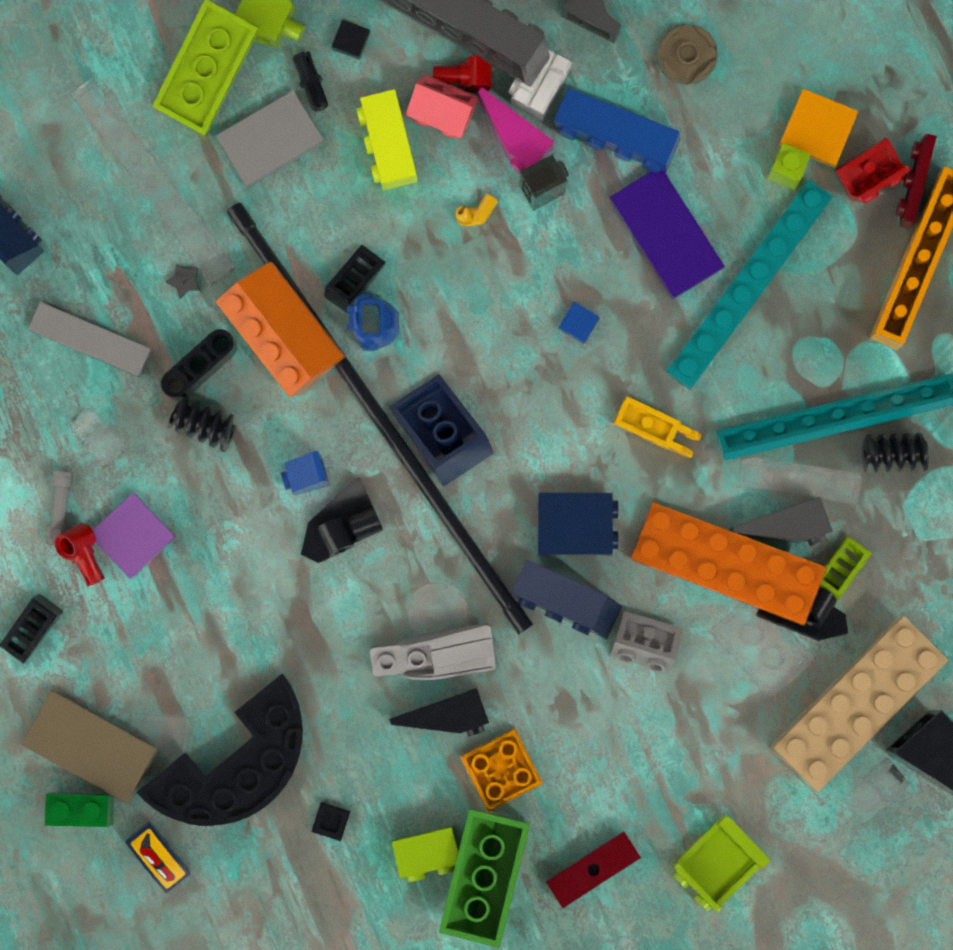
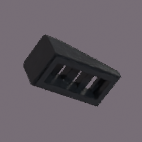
M361 245L325 287V298L347 313V307L353 306L356 298L366 291L386 262ZM361 258L373 268L369 270L358 261ZM354 268V269H355L356 271H358L360 274H362L363 276H365L364 279H361L359 276H357L356 274H354L351 270ZM344 279H348L357 287L355 289L344 282Z
M41 594L34 596L2 640L0 647L24 664L57 622L63 610ZM37 608L39 611H41L43 614H45V615L48 617V619H47L46 617H44L42 614H40L38 611H36L35 609ZM31 617L42 625L41 629L28 621V618ZM23 627L25 630H27L29 633L35 636L34 639L32 640L30 637H28L26 634L20 631V629ZM16 637L28 646L27 649L24 650L12 639Z

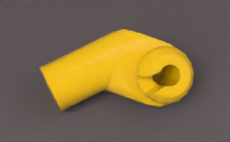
M485 194L478 207H458L455 211V218L460 225L465 227L482 225L496 207L498 200L489 194Z

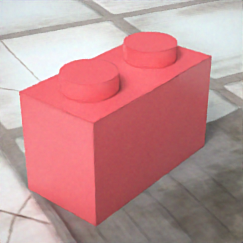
M423 74L415 85L406 116L413 118V121L419 125H430L439 129L445 136L461 139L469 127L479 97Z

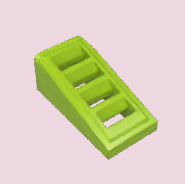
M847 535L824 565L827 569L820 587L829 590L838 601L872 553ZM847 549L860 560L858 562L854 561L843 551ZM837 559L841 560L843 563L849 566L852 569L851 572L839 563H837ZM832 569L845 580L843 582L840 581L829 570Z

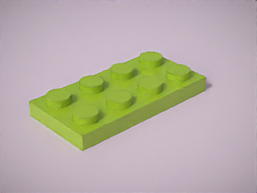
M204 0L152 107L206 136L260 27L212 0Z

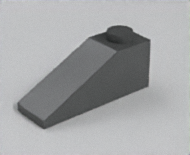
M821 497L734 526L730 529V531L745 537L799 544L808 541L809 546L826 541L825 535L833 532Z

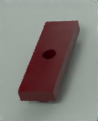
M926 134L920 141H915L910 154V158L915 159L913 169L905 175L903 187L907 188L905 199L900 198L896 210V216L900 217V227L910 229L916 222L937 138L935 135Z
M622 831L548 879L546 883L561 907L565 908L641 857L626 833ZM590 864H597L599 867L595 875H591L587 871Z

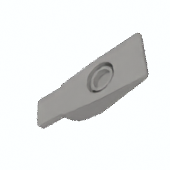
M489 624L439 631L401 640L399 643L377 645L370 648L372 671L376 677L404 673V676L411 680H438L492 671L496 668L491 626Z

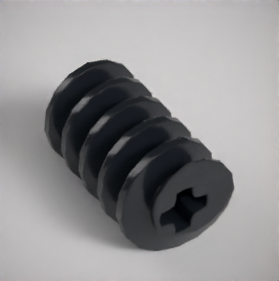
M185 395L177 403L170 417L168 429L175 424V431L181 434L187 428V437L193 438L198 433V442L204 443L209 438L210 447L215 448L220 443V450L225 452L234 437L237 425L233 424L234 415L230 414L223 420V410L219 409L213 416L211 415V405L208 404L201 411L200 400L197 399L190 406L188 405L189 396Z
M892 433L888 440L884 434H879L876 441L872 434H867L862 445L864 471L866 473L868 464H872L874 472L878 473L880 464H884L886 471L890 472L893 463H896L899 472L903 471L905 463L909 464L911 471H915L917 463H921L923 471H927L929 464L927 441L924 440L921 433H915L913 438H911L910 434L904 433L900 439L896 433Z

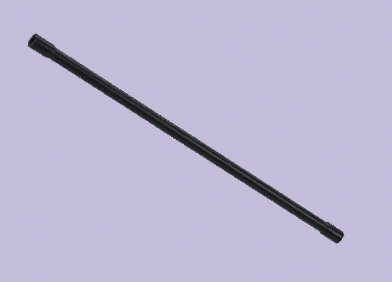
M239 202L229 208L226 213L239 232L245 236L263 264L274 263L336 343L259 232L256 223L243 204ZM347 357L342 359L335 365V368L497 600L518 635L534 624L523 608L514 600Z

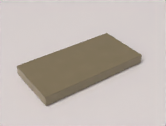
M50 690L22 743V746L126 804L131 802L159 749L54 690Z

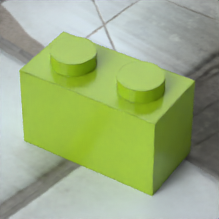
M453 826L392 840L400 879L407 877L408 882L425 879L426 872L437 870L438 875L454 872L459 851Z

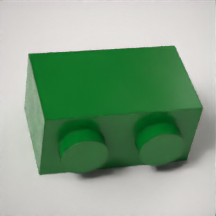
M46 794L44 826L109 827L113 825L114 796L110 794Z

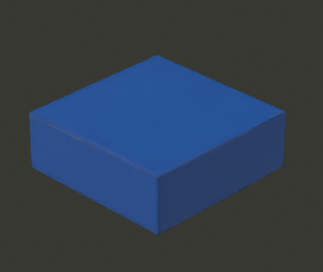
M573 302L558 329L585 344L600 317Z

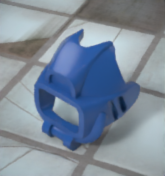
M364 293L356 298L353 306L347 307V313H349L347 330H353L364 351H376L391 344L396 336L399 335V312L388 301L374 297L372 294ZM362 305L378 307V334L363 332Z

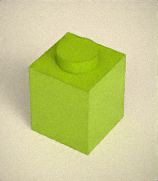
M783 143L767 179L795 190L802 178L811 154Z

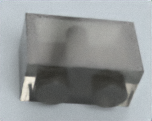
M553 154L520 171L519 186L532 210L535 211L565 195L569 174L564 163L561 160L557 162Z

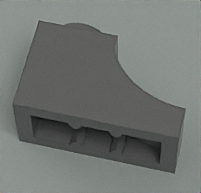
M566 0L562 7L561 17L613 44L620 34L621 24L608 14L604 6V0Z

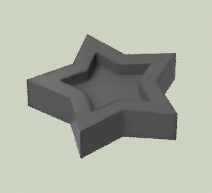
M176 264L175 275L167 280L166 283L177 289L180 299L188 291H200L195 281L199 269L185 270Z

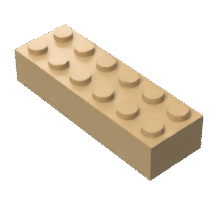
M905 616L897 617L769 748L812 791L819 792L947 663L948 659Z

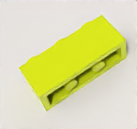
M395 89L360 97L362 107L356 108L360 126H367L369 136L363 138L367 154H374L376 165L371 166L374 182H381L383 191L417 183V174Z

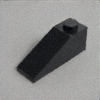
M477 688L389 719L390 724L395 726L459 734L466 732L468 737L484 732V725L489 723Z

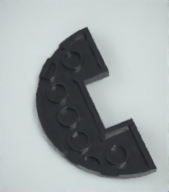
M283 673L234 712L253 737L212 771L204 775L185 752L136 793L148 805L164 816L197 826H215L238 822L269 805L285 788L292 777L301 753L303 741L300 706L290 683Z

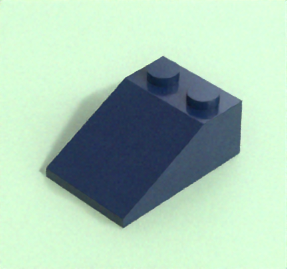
M440 374L389 407L427 466L443 487L494 454L487 435Z

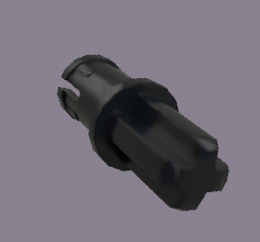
M307 51L306 53L296 54L292 59L301 81L299 85L305 89L311 108L315 112L326 109L328 102L320 83L323 79L317 73L311 52Z

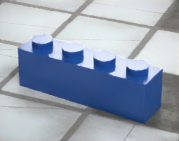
M570 88L567 89L554 119L555 128L559 130L558 133L561 136L570 140H575V137L586 141V145L595 150L602 151L603 148L614 152L615 157L623 161L630 162L633 159L642 163L641 166L655 173H658L659 170L667 173L681 140L680 131Z

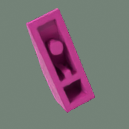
M482 87L478 92V100L507 158L510 160L509 165L522 175L526 172L532 176L553 150L554 141Z

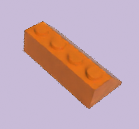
M273 262L265 264L236 282L215 301L288 397L303 394L346 357Z

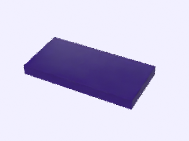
M661 170L658 173L649 172L609 197L610 202L673 300L725 268L665 172Z

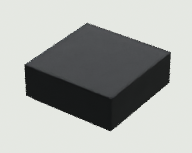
M342 20L333 41L332 50L360 60L368 41L370 30Z
M321 802L311 832L341 841L351 811Z

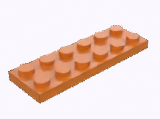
M654 502L631 557L632 561L803 626L806 624L827 567Z

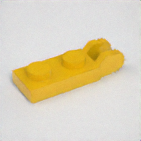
M628 396L625 397L612 424L665 450L670 449L687 458H691L694 452L690 448L673 441L676 432L692 441H699L702 436L695 430L682 425L681 421Z

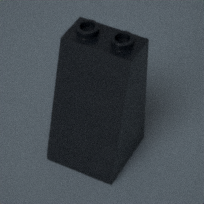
M929 710L891 744L885 752L888 756L953 796V722L942 710Z

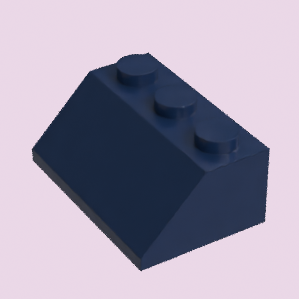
M0 203V259L18 275L44 252L38 245L42 239L31 227L27 230L23 229L18 223L22 218L11 205L5 209Z

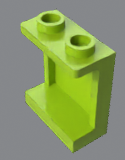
M723 814L671 865L676 870L672 876L685 889L690 885L698 893L694 899L707 912L713 908L718 913L722 909L721 906L759 868L763 869L771 860L728 815Z

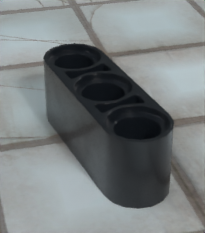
M223 329L211 332L164 374L161 380L163 392L175 401H181L185 395L190 396L235 355L237 343L233 336ZM220 338H226L230 343L228 349L224 352H217L214 349L215 342ZM198 358H203L207 361L206 368L202 372H193L192 363ZM177 378L183 379V389L178 393L170 392L169 385L171 381Z

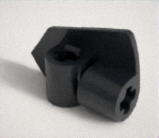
M359 477L308 522L301 551L302 556L319 564L355 546L354 543L383 531L382 525Z
M820 587L805 626L761 609L756 613V616L817 641L848 634L846 614L834 607L837 603L836 597L823 587Z

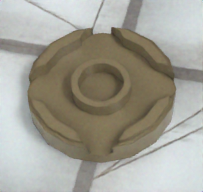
M676 26L668 31L660 42L657 54L659 67L664 75L675 83L682 85L698 84L708 78L715 68L717 61L716 42L709 32L699 26Z

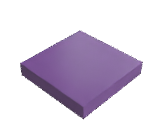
M132 493L93 530L96 543L130 579L134 578L176 538L135 493Z

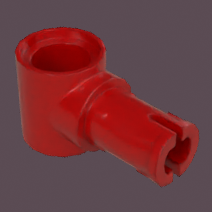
M470 56L465 59V62H460V65L433 66V78L447 84L460 83L461 86H465V89L471 92H479L482 87L490 91L492 90V65L478 56Z
M78 523L55 538L54 544L57 553L63 559L76 563L88 587L100 582L105 576L93 556L94 550L92 547L96 542L93 530L85 523Z

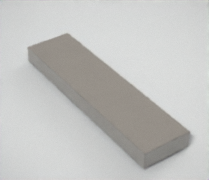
M42 302L39 303L28 327V330L139 378L152 352V349Z

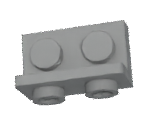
M623 611L610 655L624 663H636L645 666L653 672L669 673L675 661L683 628Z

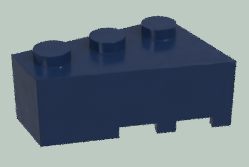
M526 560L511 592L519 598V605L532 611L539 607L546 611L544 616L558 623H562L564 619L573 624L572 629L587 636L592 632L606 640L622 608L620 604L608 595L529 560Z

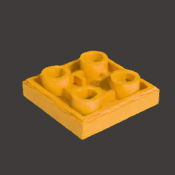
M803 88L779 145L782 146L785 143L811 154V159L835 168L859 111Z
M515 728L460 756L488 812L543 784Z

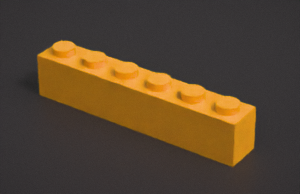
M944 167L938 173L869 339L895 350L902 347L906 341L953 228V169Z

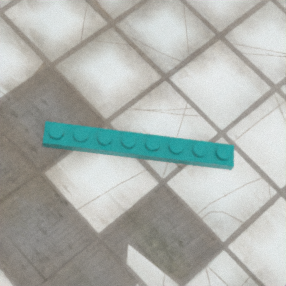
M808 179L667 369L666 373L688 390H691L833 196Z
M952 373L717 430L716 438L724 461L953 406Z

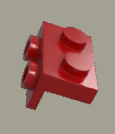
M883 138L836 168L834 172L850 200L865 204L879 196L878 191L885 186L893 187L905 179L903 175L909 172L910 168L908 165L901 163L888 138Z

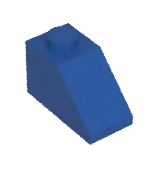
M318 450L284 463L286 471L281 472L285 489H291L294 495L330 486L323 458Z

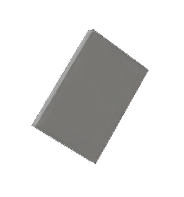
M293 90L216 135L246 188L324 144L323 138Z

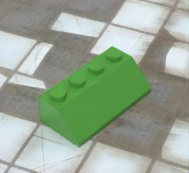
M469 809L439 933L500 948L530 822Z

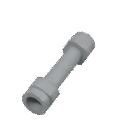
M54 471L51 486L55 487L52 526L51 529H47L46 536L48 545H55V538L66 531L64 530L67 489L72 488L71 472Z

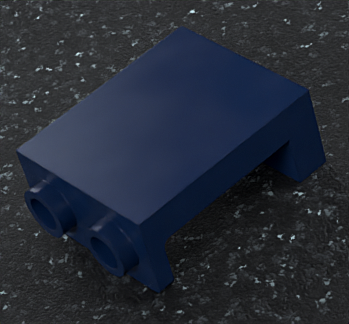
M538 493V556H612L613 549H618V531H613V519H618V500H613V493Z

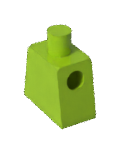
M242 0L235 14L260 27L254 40L255 43L273 48L279 47L284 36L299 42L306 29L305 25L293 20L296 10L290 0Z

